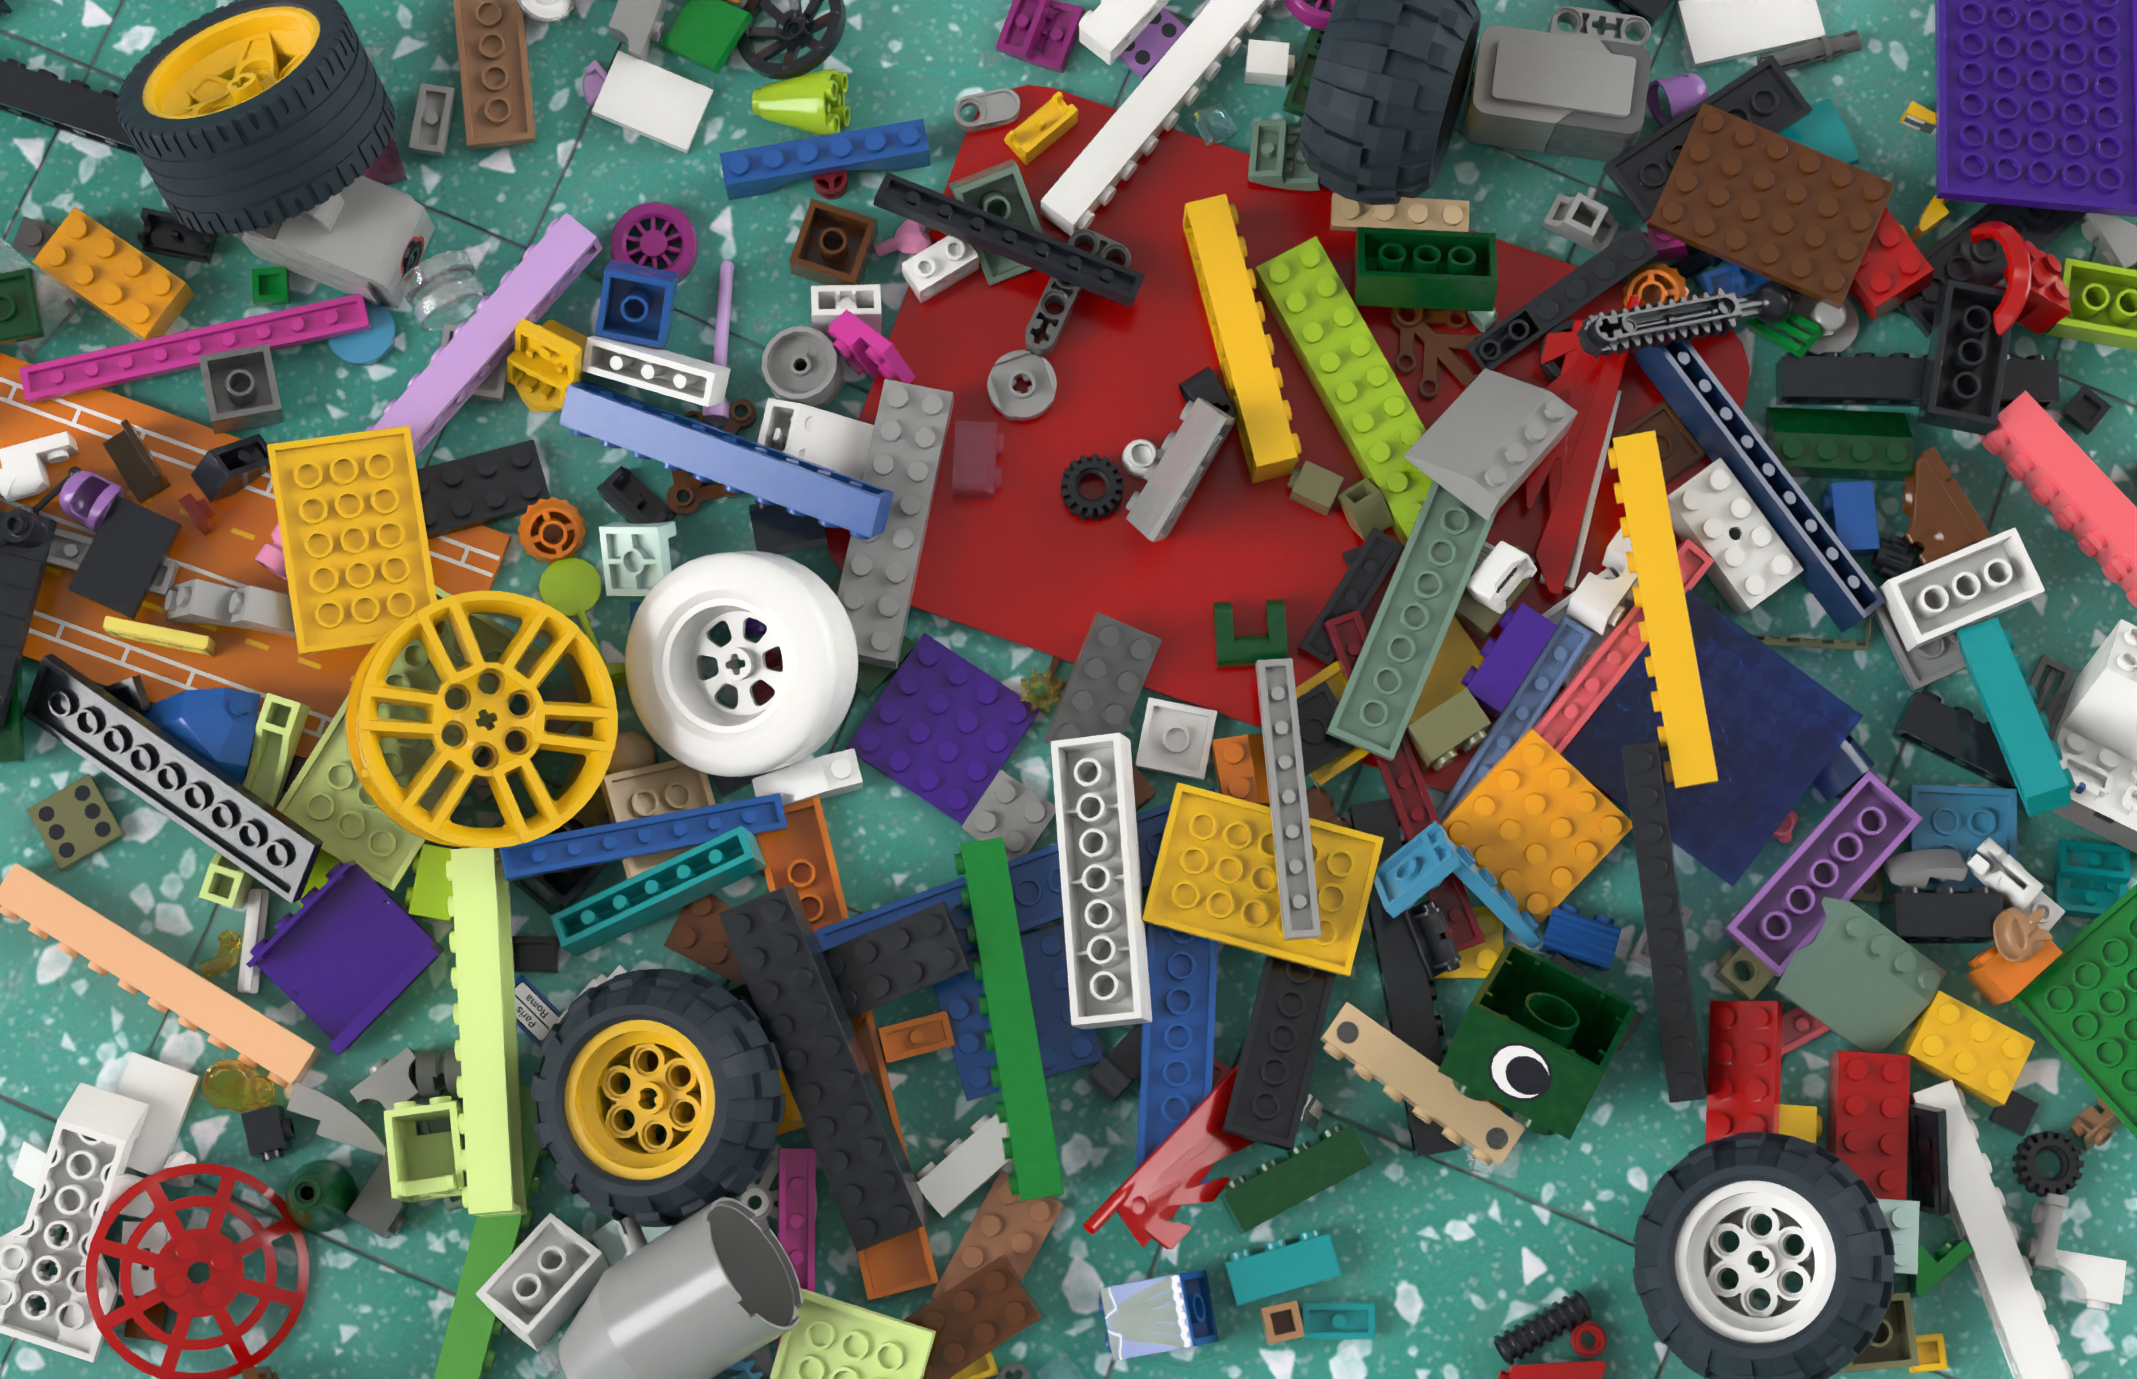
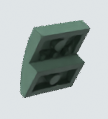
M1287 120L1253 121L1248 172L1249 181L1281 189L1320 191L1321 178L1318 177L1317 173L1309 170L1300 150L1301 127L1288 128Z

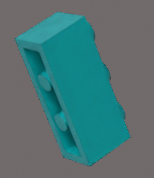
M1319 1229L1298 1234L1300 1242L1286 1245L1285 1240L1281 1239L1264 1244L1265 1252L1251 1255L1250 1249L1229 1254L1231 1262L1224 1263L1223 1266L1235 1306L1341 1276L1330 1234L1320 1235Z

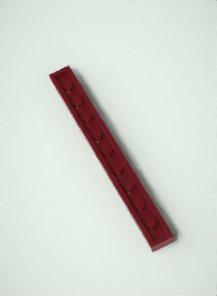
M1359 610L1333 618L1324 623L1346 683L1350 678L1368 635ZM1404 733L1392 761L1375 754L1373 755L1408 843L1435 820L1439 824L1440 822L1407 735ZM1452 872L1444 878L1438 887L1430 889L1426 894L1429 901L1435 900L1437 906L1441 905L1443 916L1449 930L1441 933L1443 938L1452 936L1456 949L1460 952L1484 943L1485 940L1463 882Z

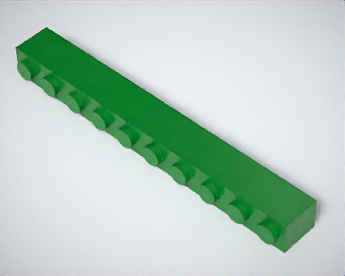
M1003 837L961 843L959 847L960 853L954 854L957 875H963L966 888L960 889V897L963 910L970 911L972 924H966V933L969 946L975 945L977 959L972 960L975 981L981 980L983 994L978 995V1005L981 1017L987 1016L989 1030L984 1031V1040L987 1052L993 1051L995 1066H990L993 1088L999 1087L1001 1101L996 1102V1112L999 1124L1005 1123L1007 1137L1002 1138V1147L1005 1160H1012L1014 1173L1008 1174L1011 1196H1018L1019 1203L1061 1196L1064 1194L1004 839Z

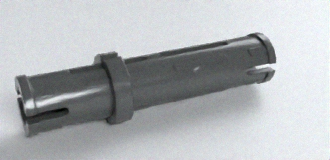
M1857 30L1831 37L1823 35L1811 43L1757 56V65L1772 55L1784 71L1820 61L1824 63L1831 62L1834 57L1861 51L1860 35L1857 33Z

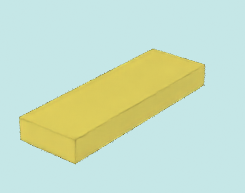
M105 616L103 624L104 630L113 637L208 656L214 655L217 645L209 636Z

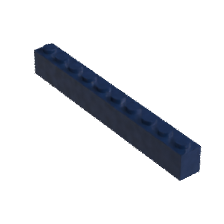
M1686 338L1678 344L1673 340L1668 346L1661 343L1656 348H1653L1651 345L1645 350L1639 348L1632 354L1711 461L1714 462L1720 457L1723 459L1804 569L1798 576L1842 633L1886 602Z

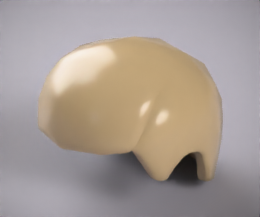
M622 731L617 733L615 749L606 774L609 775L656 764V748L652 741L640 732Z

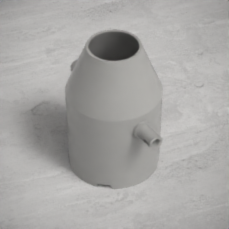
M725 1197L715 1200L649 1243H647L640 1224L635 1221V1217L628 1216L623 1218L622 1222L618 1221L616 1228L627 1250L626 1258L603 1273L559 1342V1358L567 1379H712L790 1331L801 1320L799 1316L797 1317V1309L803 1305V1298L798 1277L782 1244L770 1228L763 1231L752 1219L756 1215L752 1209L735 1199Z

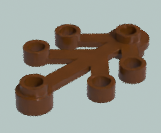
M1392 308V323L1400 330L1399 355L1395 360L1396 371L1402 375H1408L1413 372V368L1416 366V358L1412 354L1415 333L1424 343L1423 375L1418 386L1419 396L1425 400H1431L1439 392L1440 386L1436 380L1437 359L1464 386L1465 391L1479 375H1473L1450 349L1467 350L1465 346L1483 333H1477L1473 336L1434 333L1427 324H1446L1450 330L1460 331L1467 322L1466 312L1464 310ZM1409 311L1414 315V319L1406 321L1402 318V313ZM1452 315H1459L1463 322L1461 324H1454L1451 322L1450 317ZM1407 358L1411 361L1412 366L1403 368L1399 364V360ZM1426 383L1432 384L1435 391L1433 393H1426L1422 386Z
M745 399L734 401L730 405V418L722 430L736 435L740 429H748L753 426L757 419L754 405ZM740 407L748 409V413L744 417L736 416L735 412ZM689 411L684 415L687 418L696 417L701 423L705 424L702 415L697 411ZM671 470L674 484L667 492V504L674 513L687 516L696 512L701 502L723 497L735 499L741 494L728 492L724 489V484L701 487L704 482L695 479L693 473L687 480L685 470ZM682 492L690 494V499L685 503L678 501V495Z

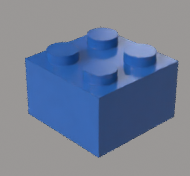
M611 260L604 271L595 336L664 349L670 336L679 273Z

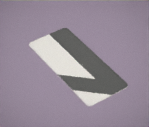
M1309 1094L1302 1122L1316 1132L1323 1104Z

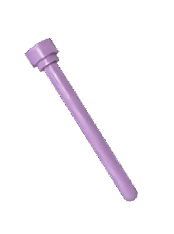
M724 261L720 265L713 364L727 367L734 265L730 261ZM727 398L724 399L723 403L710 407L703 406V419L714 423L727 422L730 418V405L727 404Z

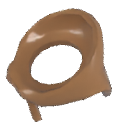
M2011 907L1997 916L1993 923L1994 941L1998 952L2004 959L2012 963H2025L2030 959L2031 955L2043 949L2044 944L2041 942L2042 940H2052L2053 937L2047 930L2036 929V923L2045 914L2043 908H2039L2027 916L2019 908Z

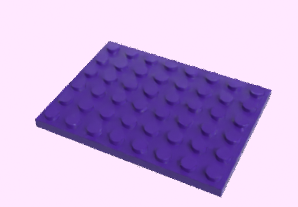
M1935 0L1936 199L2137 217V0Z

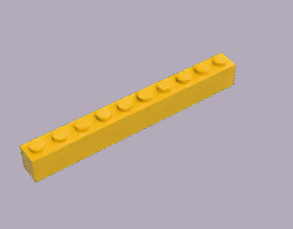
M1654 430L1613 438L1614 447L1608 448L1607 452L1610 469L1618 468L1620 482L1613 483L1617 504L1624 503L1626 517L1619 519L1623 539L1630 538L1632 551L1626 552L1629 573L1636 572L1639 585L1632 587L1635 608L1643 607L1645 621L1638 622L1641 642H1649L1651 656L1644 657L1648 678L1655 677L1657 691L1651 692L1654 713H1662L1664 726L1657 727L1660 747H1668L1670 761L1663 762L1667 783L1674 782L1675 789L1717 783L1716 764L1656 432Z

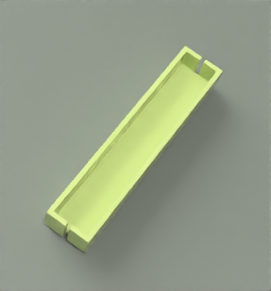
M473 847L450 849L451 860H446V876L448 881H452L453 895L448 896L447 905L449 916L454 917V931H450L449 944L451 952L456 953V967L451 969V982L453 989L458 991V1003L453 1004V1019L455 1025H459L460 1039L455 1040V1057L457 1062L461 1061L462 1076H457L456 1087L458 1097L463 1098V1112L459 1113L458 1126L460 1134H465V1149L460 1151V1164L462 1171L467 1172V1186L462 1188V1202L464 1208H468L470 1215L482 1218L527 1214L510 885L509 881H505L499 849Z

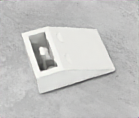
M768 398L757 443L863 480L874 425L805 404Z

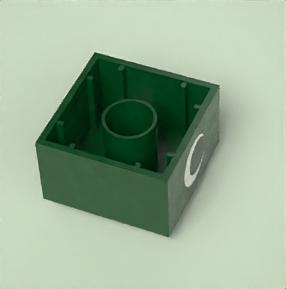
M1508 941L1471 1001L1438 1072L1453 1079L1455 1088L1464 1096L1476 1101L1492 1099L1517 1112L1521 1123L1531 1131L1546 1136L1557 1133L1570 1140L1638 1006Z

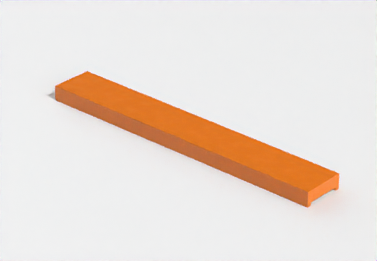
M819 796L783 806L787 822L786 830L756 835V840L767 866L764 868L769 892L794 883L814 934L817 929L850 918ZM871 1010L866 1013L856 1036L910 1165L876 1030L873 1011ZM925 1225L857 1252L868 1301L939 1283Z

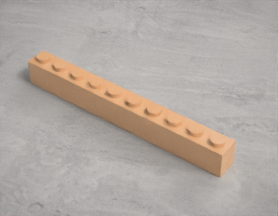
M15 863L0 885L1 914L15 922L20 917L31 923L28 930L44 940H47L49 935L61 942L57 948L75 959L79 954L91 960L87 965L90 969L104 977L109 972L120 978L117 985L136 996L138 991L143 992L150 997L147 1004L164 1014L169 1009L180 1015L177 1020L179 1024L195 1033L198 1028L210 1034L207 1041L224 1051L227 1050L228 1046L240 1052L237 1059L255 1070L258 1065L270 1071L267 1078L283 1088H286L289 1083L294 1086L296 1082L301 1084L322 1052L321 1049L29 869Z

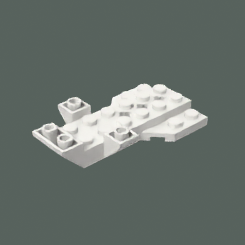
M81 1082L57 1120L49 1148L29 1141L23 1142L13 1176L34 1188L35 1191L24 1224L0 1237V1333L92 1363L98 1360L105 1338L98 1330L89 1309L85 1288L86 1261L90 1243L96 1229L111 1205L130 1187L144 1179L129 1173L124 1174L134 1140L140 1137L149 1109V1103ZM145 1190L136 1196L119 1214L146 1218L153 1212L154 1205ZM66 1227V1232H69V1239L61 1242V1235H57L56 1232L57 1229ZM100 1254L97 1264V1288L101 1307L104 1314L107 1315L114 1311L118 1298V1286L102 1254ZM55 1262L58 1272L50 1277L48 1275L50 1270H46L45 1265ZM43 1297L44 1302H46V1309L39 1312L37 1311L39 1305L34 1304V1299Z

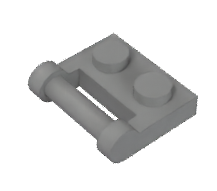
M2047 1193V1196L2040 1197L2039 1202L2034 1204L2031 1214V1221L2035 1223L2033 1238L2029 1237L2025 1247V1256L2029 1259L2028 1261L2032 1269L2040 1271L2057 1269L2059 1258H2056L2055 1254L2063 1210L2068 1209L2069 1197Z

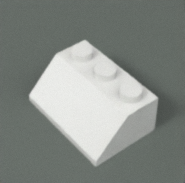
M549 1213L479 1289L476 1295L514 1334L538 1352L587 1298L603 1273L610 1267L603 1252L553 1214Z

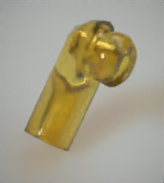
M224 930L218 937L220 945L217 956L199 964L206 979L229 970L237 964L242 949V939L235 931Z

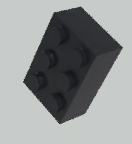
M1919 887L1898 888L1897 892H1890L1889 897L1879 903V923L1908 944H1986L1994 940L1993 923L1997 916L2003 912V894L1991 893L1990 887H1971L1969 891L1955 893V887L1933 888V891L1920 893Z

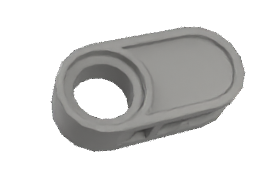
M1008 88L965 96L954 107V120L957 126L966 132H976L1008 125L1019 117L1020 99L1013 90ZM967 106H973L979 110L980 116L976 121L967 122L962 119L961 111Z

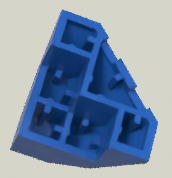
M230 688L185 690L151 704V709L139 713L243 785L256 728L260 694Z

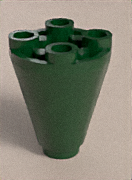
M315 1160L302 1165L292 1174L286 1186L285 1203L289 1215L297 1225L313 1232H330L339 1228L350 1219L346 1214L359 1196V1189L355 1184L353 1176L345 1167L333 1161ZM313 1188L314 1196L312 1199L309 1200V1197L305 1191H309Z

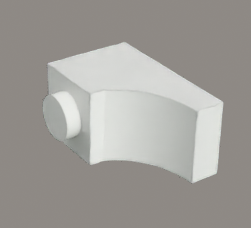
M2056 1249L2055 1257L2059 1258L2057 1269L2064 1273L2073 1283L2076 1289V1299L2087 1301V1308L2109 1311V1305L2122 1304L2127 1261Z

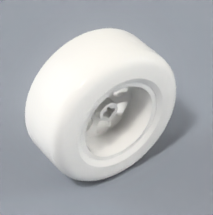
M738 551L705 555L680 565L664 576L646 595L635 614L629 630L625 651V674L631 702L639 720L648 734L665 752L688 767L704 773L725 777H745L793 765L817 751L828 741L845 718L855 693L858 678V649L853 627L845 608L832 589L810 569L792 559L769 552ZM749 617L762 622L767 627L766 633L757 643L750 641L745 636L746 621ZM721 621H725L728 624L732 636L731 641L723 647L714 642L709 636L710 630ZM777 646L780 647L783 660V671L781 672L767 668L765 661L766 652ZM702 655L714 657L718 662V674L708 680H705L703 673ZM738 660H745V667H739ZM759 680L765 681L775 691L774 696L762 706L756 703L752 692L753 685ZM725 684H730L738 689V705L735 709L727 707L717 700V695Z

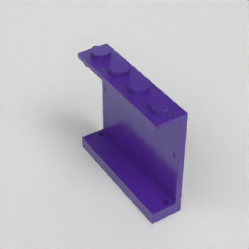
M355 860L349 861L345 865L340 861L325 875L329 881L320 890L316 886L312 888L300 900L304 906L295 915L291 912L286 914L275 925L278 932L270 940L264 937L252 948L250 953L254 957L246 964L249 968L257 965L333 1040L328 1046L337 1055L345 1052L445 951Z

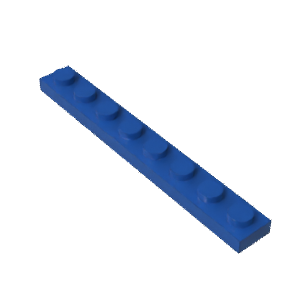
M777 793L545 835L527 843L501 847L499 852L505 881L696 847L739 826H743L753 835L783 831L787 828V822L781 795Z

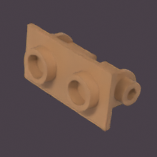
M2100 1097L2096 1100V1103L2105 1111L2099 1113L2090 1105L2072 1119L2073 1124L2069 1127L2070 1131L2077 1138H2080L2082 1135L2084 1136V1149L2086 1151L2095 1144L2098 1147L2105 1144L2113 1135L2112 1130L2122 1123Z

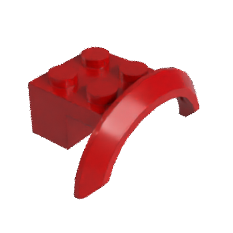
M1989 221L1981 223L1968 231L1971 242L1974 244L1985 239H1996L2001 244L2007 257L2008 266L2002 270L2007 289L2000 305L1993 314V322L1998 335L2001 336L2015 321L2040 335L2072 312L2068 300L2069 291L2064 285L2060 273L2062 267L2054 255L2042 252L2029 241L2025 242L2014 227L2003 222Z

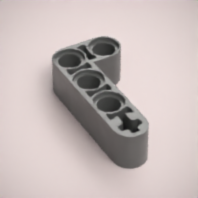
M1089 229L1075 231L1068 240L1067 244L1074 247L1080 243H1088L1093 248L1090 253L1108 260L1111 257H1119L1125 263L1123 266L1130 269V251L1126 246ZM1051 276L1026 327L1025 348L1027 351L1040 358L1041 356L1046 358L1052 354L1082 294V288L1072 284H1065L1060 279ZM1051 303H1058L1063 306L1064 311L1059 315H1052L1045 308ZM1044 324L1048 327L1046 330V341L1042 340L1040 344H1036L1034 340L1040 337Z

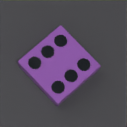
M1163 8L1118 59L1143 80L1185 32L1187 27L1168 10Z

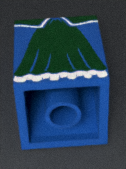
M1206 1270L1179 1273L1100 1288L1099 1307L1101 1314L1106 1319L1108 1332L1106 1333L1105 1340L1107 1349L1112 1354L1113 1361L1219 1342Z

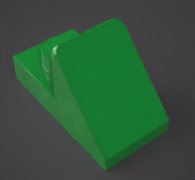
M1947 1239L1933 1251L1936 1256L1935 1258L1918 1242L1917 1274L1907 1275V1292L1910 1293L1911 1298H1921L1974 1251L1964 1239L1954 1240L1953 1242Z

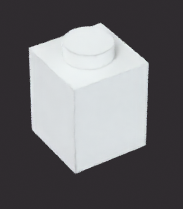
M1249 39L1244 83L1285 87L1287 75L1293 76L1295 55H1289L1290 43Z

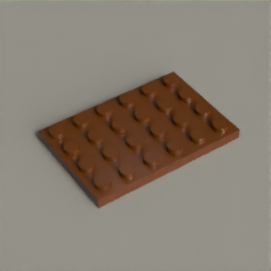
M1703 102L1647 227L1840 309L1895 184Z

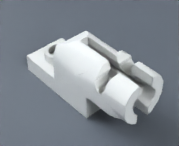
M65 431L0 449L2 468H0V497L2 495L11 503L15 500L44 492L50 487L45 462H64L69 459V455L79 453L76 440Z
M1990 837L1987 838L1976 850L1989 863L1977 853L1973 857H1969L1965 865L1976 878L1991 888V893L2003 894V908L2005 910L2016 907L2028 916L2035 910L2043 908L2045 914L2036 924L2040 929H2045L2049 932L2066 911L2041 891L2044 886L2029 874L2018 861L2006 854L2005 850Z

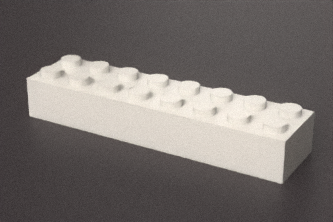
M1121 733L1051 741L1071 1025L1085 1030L1152 1022L1145 922L1142 921L1144 909L1130 739Z

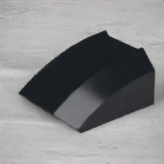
M571 818L561 827L547 835L583 829L585 827L577 820ZM609 863L512 881L516 887H519L543 907L548 914L553 915L572 906Z

